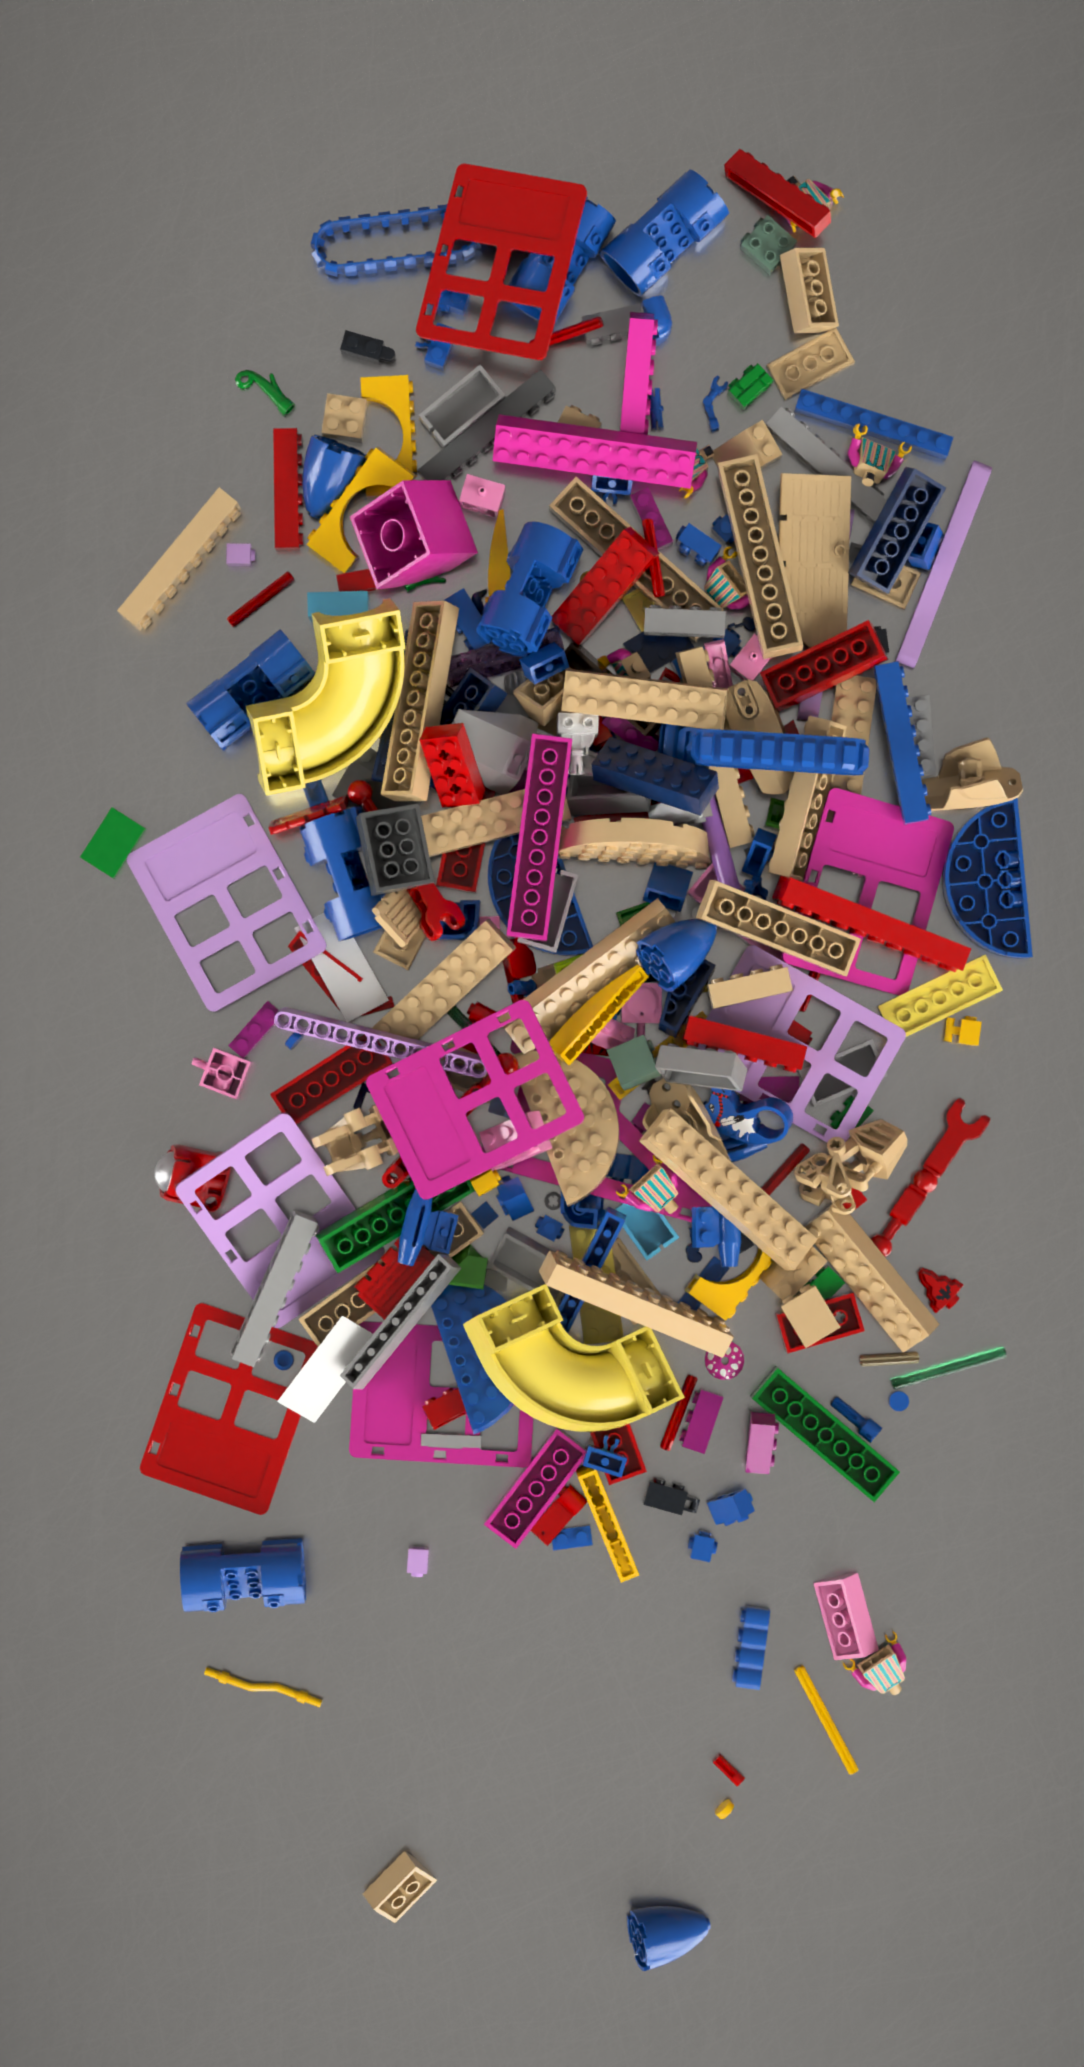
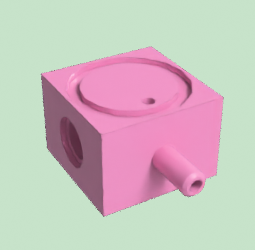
M467 474L459 504L461 508L497 518L505 497L506 486Z
M756 634L751 637L729 665L730 672L741 681L747 679L754 681L772 659H763Z
M643 983L621 1008V1023H637V1037L645 1036V1024H659L662 1015V988L658 986V983Z
M213 1048L208 1062L193 1058L191 1064L205 1070L199 1084L200 1086L231 1098L239 1099L253 1062Z

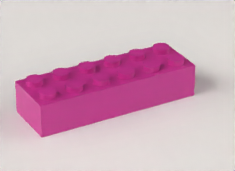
M630 312L620 431L648 435L649 420L645 419V417L650 415L651 400L647 399V395L652 394V380H649V375H653L654 360H651V355H655L656 340L652 338L653 335H657L658 320L654 319V314Z
M556 1427L533 1457L530 1464L524 1469L486 1519L484 1525L517 1549L583 1462L587 1449Z

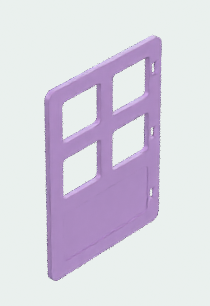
M242 794L234 795L133 851L127 857V863L201 999L206 1008L212 1012L222 1009L326 950V942L248 800ZM250 814L255 823L249 827L243 818ZM266 866L281 891L282 898L249 917L243 918L227 887L260 867ZM278 867L284 876L280 880L276 878L273 872ZM214 895L230 926L202 943L191 947L178 925L175 915L204 898ZM292 912L308 943L275 963L268 964L253 937V932L282 915ZM309 921L313 932L307 934L302 925ZM239 941L255 968V973L221 993H216L200 962L228 945Z
M754 945L748 946L731 975L743 973V977L749 976L753 970L763 969V972L770 971L769 967L782 964L783 968L788 967L793 991L712 1009L706 1020L808 1046L790 1036L787 1032L807 995H813L839 1010L840 1016L821 1050L817 1051L810 1046L807 1047L804 1060L811 1064V1068L793 1100L787 1104L793 1112V1124L826 1143L833 1137H840L846 1142L850 1137L849 1130L854 1129L905 1040L906 1033L899 1026ZM855 1021H859L887 1038L885 1046L867 1077L859 1075L834 1060V1056ZM699 1044L696 1048L705 1050L706 1046ZM738 1054V1057L747 1068L743 1090L736 1092L754 1102L761 1100L759 1098L762 1093L769 1097L778 1098L758 1086V1082L767 1068L766 1065H763L764 1061L759 1059L757 1063L744 1060L745 1056ZM826 1073L858 1091L837 1129H833L805 1113L808 1102ZM816 1124L827 1129L825 1135L813 1129Z
M280 1113L182 1180L176 1185L175 1189L178 1197L253 1300L289 1221L275 1201L277 1196L312 1174L331 1200L329 1205L312 1216L318 1222V1232L356 1210L332 1174L326 1176L323 1169L324 1163L288 1113ZM283 1132L301 1157V1161L270 1183L263 1184L246 1161L245 1156L277 1133ZM229 1166H232L251 1191V1195L219 1218L214 1219L195 1194V1190ZM195 1200L202 1208L197 1213L190 1204ZM258 1209H263L281 1233V1237L249 1260L244 1261L225 1233ZM312 1236L309 1242L311 1243L310 1250L307 1255L304 1254L301 1260L303 1262L302 1268L299 1273L296 1272L293 1278L295 1280L294 1286L291 1291L288 1290L285 1296L287 1297L286 1304L283 1309L280 1308L277 1314L279 1318L274 1328H281L377 1262L384 1255L383 1247L337 1273L317 1238ZM230 1249L237 1256L233 1261L225 1253Z

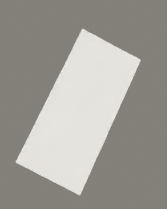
M322 913L314 917L313 920L326 942V951L363 978L361 982L357 981V978L323 953L312 958L314 965L346 1022L389 1001L355 939L338 941L333 924L330 923L325 914ZM309 921L302 924L307 934L313 932ZM300 926L294 928L297 933L299 931L303 933ZM300 936L299 938L303 945H307L308 941Z
M342 1316L277 1402L315 1423L345 1384L340 1374L373 1333Z

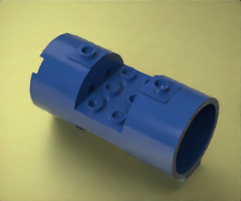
M690 169L657 198L658 202L634 224L631 223L599 252L606 266L612 270L629 290L638 296H642L671 269L670 263L693 241L700 242L729 214L728 208L719 194L715 193L707 185L708 182L694 170Z
M588 197L583 209L555 323L575 292L573 284L576 282L588 259L596 257L616 222L611 213L601 205H596L592 201L587 200ZM530 253L528 258H524L508 285L545 292L555 258ZM509 302L539 321L541 308Z
M527 522L524 524L516 543L507 556L506 562L513 570V573L505 584V590H497L492 593L484 606L483 615L476 628L478 635L486 643L489 644L491 641L500 647V651L521 657L527 656L532 651H538L552 620V616L545 608L553 588H559L563 583H569L584 550L579 541L571 538L560 529L545 523Z
M279 629L251 651L246 659L222 678L213 681L186 704L224 751L252 728L246 712L247 705L291 697L311 682L315 672L283 631Z
M361 806L343 810V813L338 812L326 815L306 823L305 827H299L305 844L304 856L307 863H310V866L327 863L326 869L334 880L333 889L339 897L324 904V914L330 920V923L333 924L338 941L348 940L383 928L376 921V915L372 912V909L386 894L371 895L369 881L358 853L362 850L356 817L363 813Z
M302 1538L262 1541L260 1553L224 1555L222 1544L182 1547L180 1554V1586L184 1612H217L226 1609V1599L239 1600L246 1597L257 1599L263 1596L264 1606L270 1608L290 1604H304L306 1600V1573Z

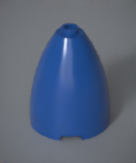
M316 434L311 436L303 468V497L306 510L309 511L308 515L320 519V516H323L325 513L329 514L332 509L330 507L331 503L341 497L345 487L356 476L357 468L361 465L363 466L367 459L364 452L331 438Z
M698 918L666 925L637 942L639 946L636 950L637 957L648 975L652 974L659 981L658 986L665 991L672 992L683 984L702 964L714 943L717 926Z
M645 1907L630 1910V1915L627 1916L629 1940L637 1954L635 1960L642 1971L663 1966L685 1955L697 1946L708 1934V1930L711 1929L708 1917L705 1918L701 1913L679 1907Z

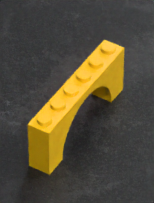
M408 375L360 377L361 398L378 403L389 409L396 416L402 427L403 443L396 460L411 472H417V460H413L412 453L416 452V440H412L411 433L415 432V420H411V413H414V400L410 401V393H413V381H409ZM385 485L366 487L367 500L376 499L392 487Z
M380 447L369 450L365 456L367 460L364 465L357 468L356 476L345 487L341 497L331 503L330 507L332 509L329 514L325 513L321 517L319 528L317 530L313 529L307 537L309 542L306 545L343 573H348L359 558L348 544L343 528L345 510L351 499L366 487L372 485L394 487L403 480H415L417 475Z
M758 1247L753 1262L741 1275L727 1281H710L696 1274L685 1288V1291L726 1321L735 1314L736 1306L739 1302H743L746 1299L750 1287L758 1283L759 1275L762 1271L769 1268L772 1263L771 1258Z

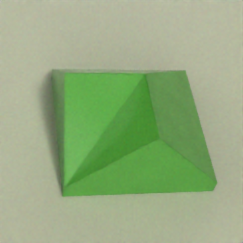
M468 1245L452 1257L461 1269L448 1285L483 1289L488 1258H483L471 1245Z

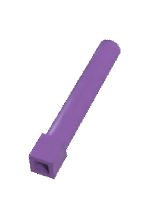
M714 795L710 801L713 816L707 817L706 822H702L703 830L707 832L709 851L717 881L741 890Z

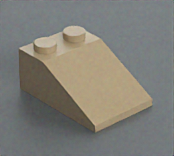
M761 420L713 450L715 455L712 456L718 467L720 462L757 454L760 468L763 469L781 459L782 452L766 424Z

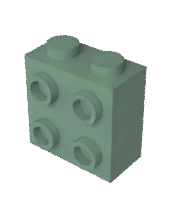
M767 215L764 219L761 217L755 223V229L751 234L747 232L743 236L740 249L770 275L781 263L780 255L794 249L797 240Z
M644 1035L607 1050L619 1083L624 1091L661 1076L655 1068L657 1057L654 1058L652 1053L655 1050L651 1039L647 1040Z

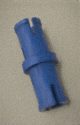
M652 388V394L648 395L649 400H651V430H657V421L658 428L661 430L664 429L662 418L664 408L661 406L660 388H654L655 397Z

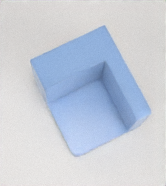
M499 1097L492 1099L488 1112L509 1118Z

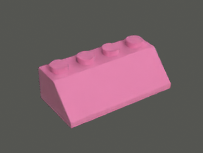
M858 1573L844 1574L813 1583L834 1660L863 1658L878 1651L879 1648Z

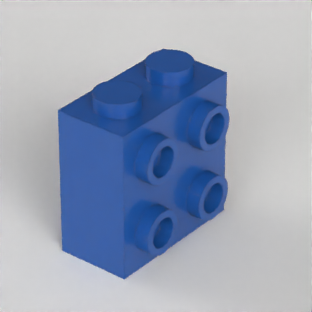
M690 523L686 527L682 526L676 534V546L679 547L677 550L685 556L689 554L694 557V562L701 567H709L722 545Z
M654 862L643 901L652 903L658 898L666 908L681 912L693 872L670 864L668 866H658Z

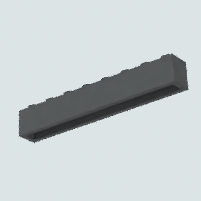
M540 369L420 467L418 474L423 480H448L452 476L456 478L463 472L462 468L465 465H472L478 459L477 455L482 451L484 453L488 452L494 446L492 443L495 441L496 423L499 414L522 418L528 414L533 415L539 410V405L543 401L547 403L555 396L556 387Z

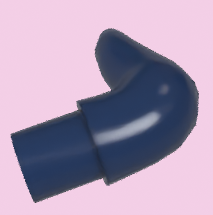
M487 589L475 592L472 595V602L480 615L484 611L481 598L486 595Z

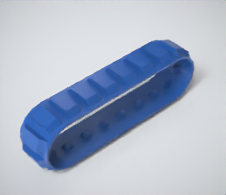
M447 204L437 205V209H430L429 206L420 207L418 211L410 212V209L398 210V213L390 214V211L379 212L378 216L362 214L358 215V218L353 219L350 216L338 217L339 220L331 222V220H328L320 225L318 233H313L311 248L315 251L312 252V257L318 268L324 267L326 274L336 277L338 274H346V277L356 276L358 272L363 271L366 274L378 273L377 270L385 269V272L397 271V267H405V270L417 268V265L422 264L425 267H431L435 255L432 251L421 255L406 254L405 257L396 258L386 256V259L373 260V258H370L363 262L353 263V261H347L346 264H337L336 261L332 260L330 263L325 260L327 258L325 252L319 253V247H324L325 240L323 238L327 235H333L335 231L343 230V232H349L350 229L363 228V230L374 226L389 227L391 224L402 223L403 225H408L409 222L416 221L425 223L433 219L442 218L444 220ZM473 242L469 246L467 244L462 246L460 250L452 251L449 264H456V260L463 259L467 261L474 257L476 249L481 248L482 244ZM446 249V252H441L440 256H446L448 249Z
M698 729L697 733L692 737L691 756L695 760L696 765L863 775V772L868 768L870 749L866 745V740L857 738Z

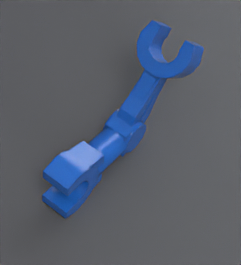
M718 375L713 379L711 391L703 399V406L709 418L708 422L711 432L719 430V423L713 411V400L728 387L727 381L723 386L717 385L720 379Z
M753 876L752 880L746 879L743 885L746 888L743 892L753 894L756 897L760 895L763 900H766L769 892L762 887V877Z

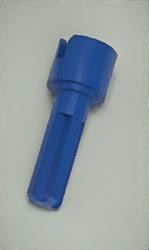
M835 1397L831 1402V1406L859 1428L858 1434L869 1443L882 1430V1427L871 1418L865 1419L839 1397Z

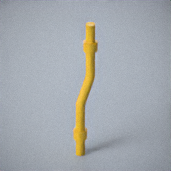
M209 1667L206 1668L204 1673L207 1676L218 1679L220 1683H229L248 1691H277L296 1698L298 1702L303 1704L306 1702L320 1707L322 1699L308 1695L306 1691H297L279 1683H249L231 1676L226 1671L220 1672Z

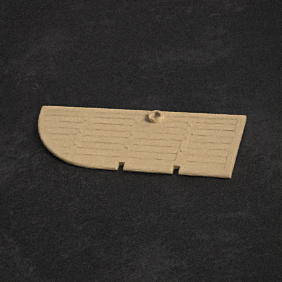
M781 473L780 515L787 516L786 521H779V546L782 559L785 561V571L802 641L811 648L847 630L851 476Z

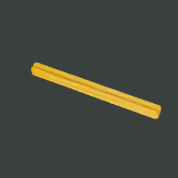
M803 1665L797 1667L794 1671L850 1775L856 1773L858 1767Z

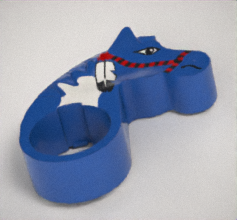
M712 1088L711 1097L703 1103L717 1131L746 1143L770 1144L780 1141L786 1136L793 1123V1112L790 1106L783 1100L774 1097L742 1104L734 1090ZM763 1110L776 1112L783 1119L784 1128L775 1130L761 1124V1120L758 1117L759 1112Z

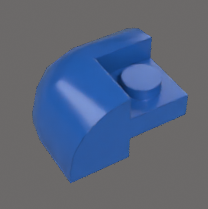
M655 296L642 301L644 313L654 314V319L658 320L657 335H653L652 338L656 340V346L667 340L672 328V317L664 296Z
M460 900V902H454L462 911L465 917V924L462 928L453 930L445 922L440 921L443 933L439 940L467 939L478 928L481 901Z
M561 1191L560 1209L565 1220L571 1226L577 1228L597 1229L605 1214V1210H603L604 1198L588 1195L583 1200L568 1207Z

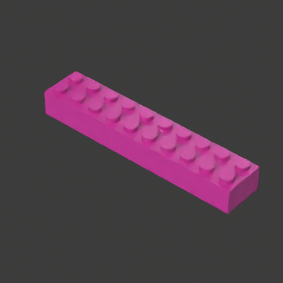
M499 414L496 423L493 461L691 489L697 442Z
M532 734L507 927V936L547 941L572 748L571 738Z

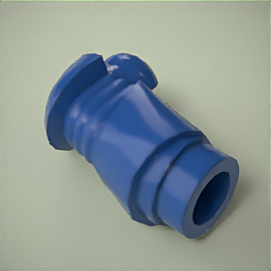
M532 979L528 981L514 980L508 984V992L511 995H524L527 997L537 989V984Z

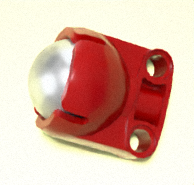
M179 1144L172 1145L171 1150L159 1159L154 1171L156 1183L160 1188V1197L167 1201L183 1204L176 1194V1185L223 1152H212ZM231 1166L195 1190V1194L209 1212L216 1211L221 1205ZM209 1197H215L212 1203H206ZM196 1200L190 1203L191 1206L201 1208Z

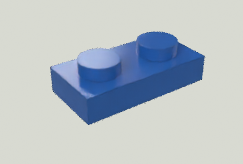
M590 1525L563 1528L552 1540L553 1551L592 1546Z

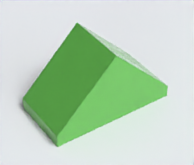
M771 797L764 828L775 831L780 830L779 823L784 815L785 801Z

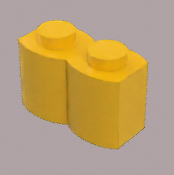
M489 1169L471 1178L470 1182L480 1197L499 1186V1181L502 1178L497 1170Z

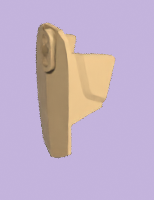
M747 679L728 687L725 728L736 731L786 734L778 710L775 708L769 692L764 691L758 682ZM739 688L745 690L744 696L738 694ZM747 706L752 707L753 712L751 714L745 712ZM750 769L762 793L766 794L785 793L789 789L790 781L794 776V772Z
M988 737L956 747L946 753L939 775L921 779L922 784H926L928 795L925 796L926 804H930L931 811L996 805L1018 798L1023 792L1020 773L1013 768L1000 765L997 752Z
M664 1078L652 1085L649 1092L651 1106L647 1109L642 1122L646 1130L649 1129L662 1110L672 1109L730 1160L709 1113L691 1085L669 1083ZM665 1083L670 1084V1090L665 1088ZM675 1100L681 1103L680 1107L675 1105Z

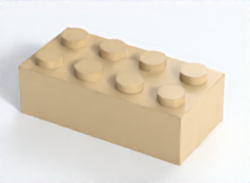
M794 248L781 254L780 259L794 333H824L838 327L839 323L825 248Z
M782 964L769 967L770 971L763 972V969L751 971L750 975L743 977V973L731 975L730 980L724 981L723 977L711 980V984L707 985L712 1009L793 991L788 967L783 968Z

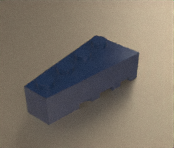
M704 959L698 969L674 991L668 992L659 1022V1030L674 1038L678 1036L712 977L716 967L715 964Z

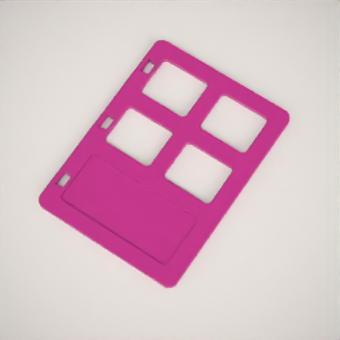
M832 788L827 793L803 882L818 887L824 865L863 875L864 882L857 904L870 909L872 908L880 881L918 891L919 898L911 925L926 930L953 836L954 825L950 821L930 815L927 821L904 825L900 806L843 789ZM828 810L834 811L831 823L825 822ZM811 870L817 871L814 883L808 882ZM852 933L849 934L860 938L861 941L847 976L836 974L784 952L782 953V960L787 964L898 996L909 991L918 960L916 957L903 954L895 979L858 970L855 965L863 937Z
M526 1000L517 1001L370 1075L366 1080L370 1094L420 1197L423 1199H431L580 1125L585 1118L531 1004ZM509 1012L511 1019L500 1023L498 1017ZM517 1019H521L539 1054V1059L507 1075L489 1041L488 1034ZM453 1040L455 1047L445 1051L442 1045ZM469 1043H473L489 1074L491 1083L459 1099L443 1069L440 1059ZM398 1068L400 1074L390 1079L387 1073ZM547 1073L563 1103L566 1113L537 1129H533L514 1089ZM499 1097L518 1136L515 1140L485 1153L466 1113Z
M362 1322L359 1326L374 1334L382 1322ZM415 1325L365 1388L353 1389L349 1452L355 1458L520 1468L527 1467L531 1462L533 1417L520 1410L518 1449L515 1452L490 1451L468 1447L456 1449L421 1446V1434H426L427 1416L422 1408L425 1405L424 1402L432 1397L437 1399L443 1396L442 1393L450 1389L446 1387H432L430 1385L432 1343L434 1341H442L438 1326ZM466 1414L465 1435L480 1436V1432L473 1434ZM372 1447H384V1454H371ZM434 1450L446 1451V1458H433ZM496 1454L508 1455V1462L495 1461Z

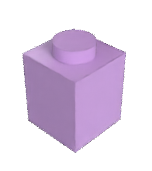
M227 543L226 564L228 566L252 567V561L256 560V551L252 549L251 544Z
M409 1546L407 1573H411V1576L423 1577V1574H427L429 1547Z

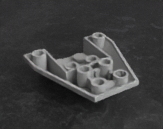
M459 709L452 724H464L484 786L499 794H507L520 780L529 760L532 734H537L538 722L520 714Z

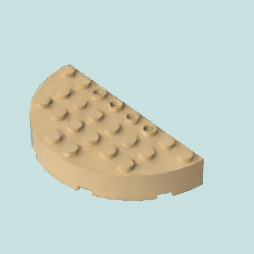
M610 818L571 823L567 829L564 826L561 827L558 858L560 859L578 857V860L586 861L590 860V858H596L600 862L617 860L618 863L637 861V864L640 865L656 862L658 866L676 864V867L684 868L688 867V865H693L697 869H706L711 864L707 832L687 824H681V827L673 826L672 821L657 819L621 818L619 821L610 822Z
M537 1051L514 1054L518 1060V1070L539 1059ZM557 1058L585 1116L584 1121L580 1125L549 1139L552 1149L546 1151L569 1207L590 1195L609 1173L619 1145V1121L613 1099L600 1078L590 1068L576 1059L568 1066ZM547 1073L521 1085L531 1112L539 1111L544 1125L566 1113L563 1103Z

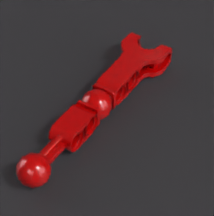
M364 780L352 782L347 793L349 799L357 805H362L366 812L378 810L371 800L373 793L371 785ZM434 883L406 889L421 913L420 928L429 940L435 941L441 937L443 928L440 921L445 922L453 930L464 926L465 917L459 906L453 901L443 898Z
M501 1053L497 1056L507 1075L518 1070V1060L511 1053ZM489 1074L480 1083L473 1084L459 1099L471 1094L472 1090L476 1088L481 1089L491 1083ZM474 1108V1109L468 1111V1112L466 1113V1116H468V1115H469L473 1110H475L476 1108ZM398 1156L388 1166L382 1176V1182L387 1188L397 1187L409 1175L401 1156ZM391 1173H395L397 1177H393Z
M958 1098L947 1112L948 1129L922 1166L923 1168L914 1174L912 1183H910L890 1212L889 1216L892 1219L881 1234L873 1235L870 1238L885 1258L892 1251L891 1240L902 1225L905 1227L908 1225L928 1196L927 1193L932 1192L936 1188L938 1178L940 1179L963 1144L968 1140L980 1138L990 1123L991 1118L987 1115L981 1116L974 1124L964 1123L961 1119V1114L965 1108V1100L962 1098Z

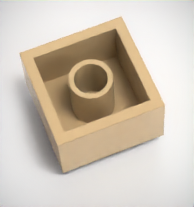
M327 393L322 436L362 443L368 407L367 399Z

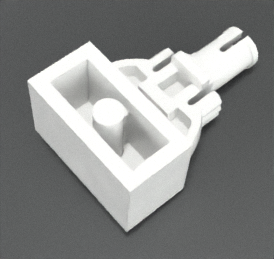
M558 713L557 737L572 739L570 775H576V766H578L577 775H583L584 748L585 756H588L589 748L598 735L599 715L583 713Z

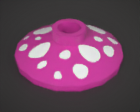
M731 1342L724 1357L729 1359L727 1364L721 1363L722 1357L706 1352L705 1366L708 1372L715 1378L728 1380L741 1372L744 1365V1354L734 1342Z

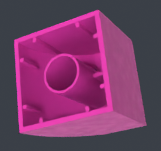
M403 480L350 516L376 589L405 586L451 571L478 553L451 480Z

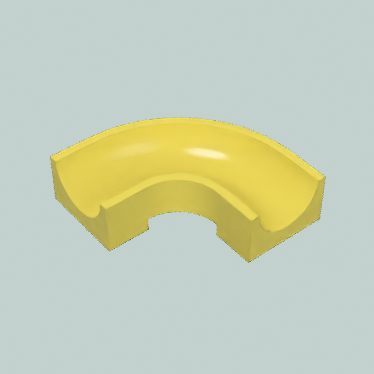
M391 598L383 599V603L372 610L352 615L331 616L320 612L312 613L318 650V666L311 682L302 691L291 697L246 706L258 755V781L266 796L306 788V783L323 779L344 769L361 757L386 728L397 706L404 678L403 649H405L401 616L400 610Z
M546 1284L477 1315L463 1324L481 1364L495 1386L520 1410L548 1425L579 1432L606 1431L630 1424L685 1398L651 1328L645 1326L603 1346L582 1344L573 1339L562 1327L560 1322L563 1321V1318Z

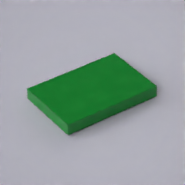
M111 807L80 858L114 879L146 828Z

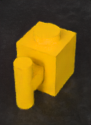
M965 1016V1019H960L959 1027L954 1026L955 1018L947 1017L944 1041L952 1042L954 1034L957 1035L956 1043L973 1046L979 1045L982 1022L977 1021V1017Z

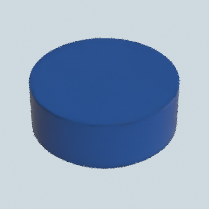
M294 1032L287 1039L285 1046L292 1050L304 1035Z
M281 1350L274 1356V1364L280 1370H288L294 1363L293 1354L288 1350Z
M895 1391L889 1397V1405L895 1411H903L909 1405V1398L904 1392Z

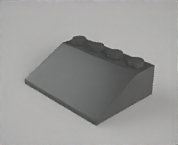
M369 748L361 757L348 766L332 794L335 798L346 795L349 802L348 806L351 808L361 806L364 813L366 811L362 805L353 803L347 794L352 782L364 780L372 787L371 800L378 810L418 803L420 806L422 801H394L381 795L383 783L371 780L377 752L372 748Z
M419 803L364 812L356 817L372 896L397 892L435 882Z

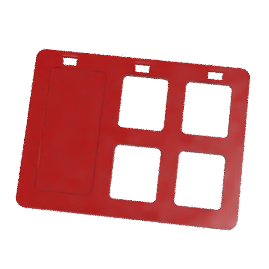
M466 163L460 164L456 169L416 325L417 335L423 339L523 358L544 359L548 352L587 198L586 187L572 182ZM458 186L463 187L461 197H455ZM460 239L497 247L488 281L447 274L455 240ZM443 245L449 246L446 256H440ZM513 250L555 258L545 292L504 284ZM447 290L484 298L475 332L434 325L442 291ZM500 301L542 309L535 339L532 343L491 336ZM428 304L434 305L431 315H425Z
M199 1303L195 1306L140 1464V1471L145 1476L258 1515H263L270 1507L301 1415L287 1408L276 1439L235 1425V1419L246 1390L279 1400L288 1387L254 1376L252 1374L253 1367L240 1362L239 1367L233 1369L197 1356L195 1352L207 1320L240 1330L246 1318L205 1303ZM194 1324L200 1326L197 1337L190 1336ZM271 1327L269 1332L271 1333L269 1341L305 1354L301 1369L318 1348L313 1340L278 1328ZM189 1371H195L231 1385V1390L220 1419H215L178 1405ZM174 1382L180 1385L177 1396L170 1394ZM154 1441L160 1443L157 1454L150 1453Z

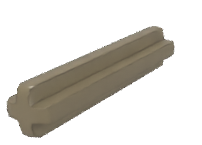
M917 1352L860 1356L861 1366L919 1363V1354Z

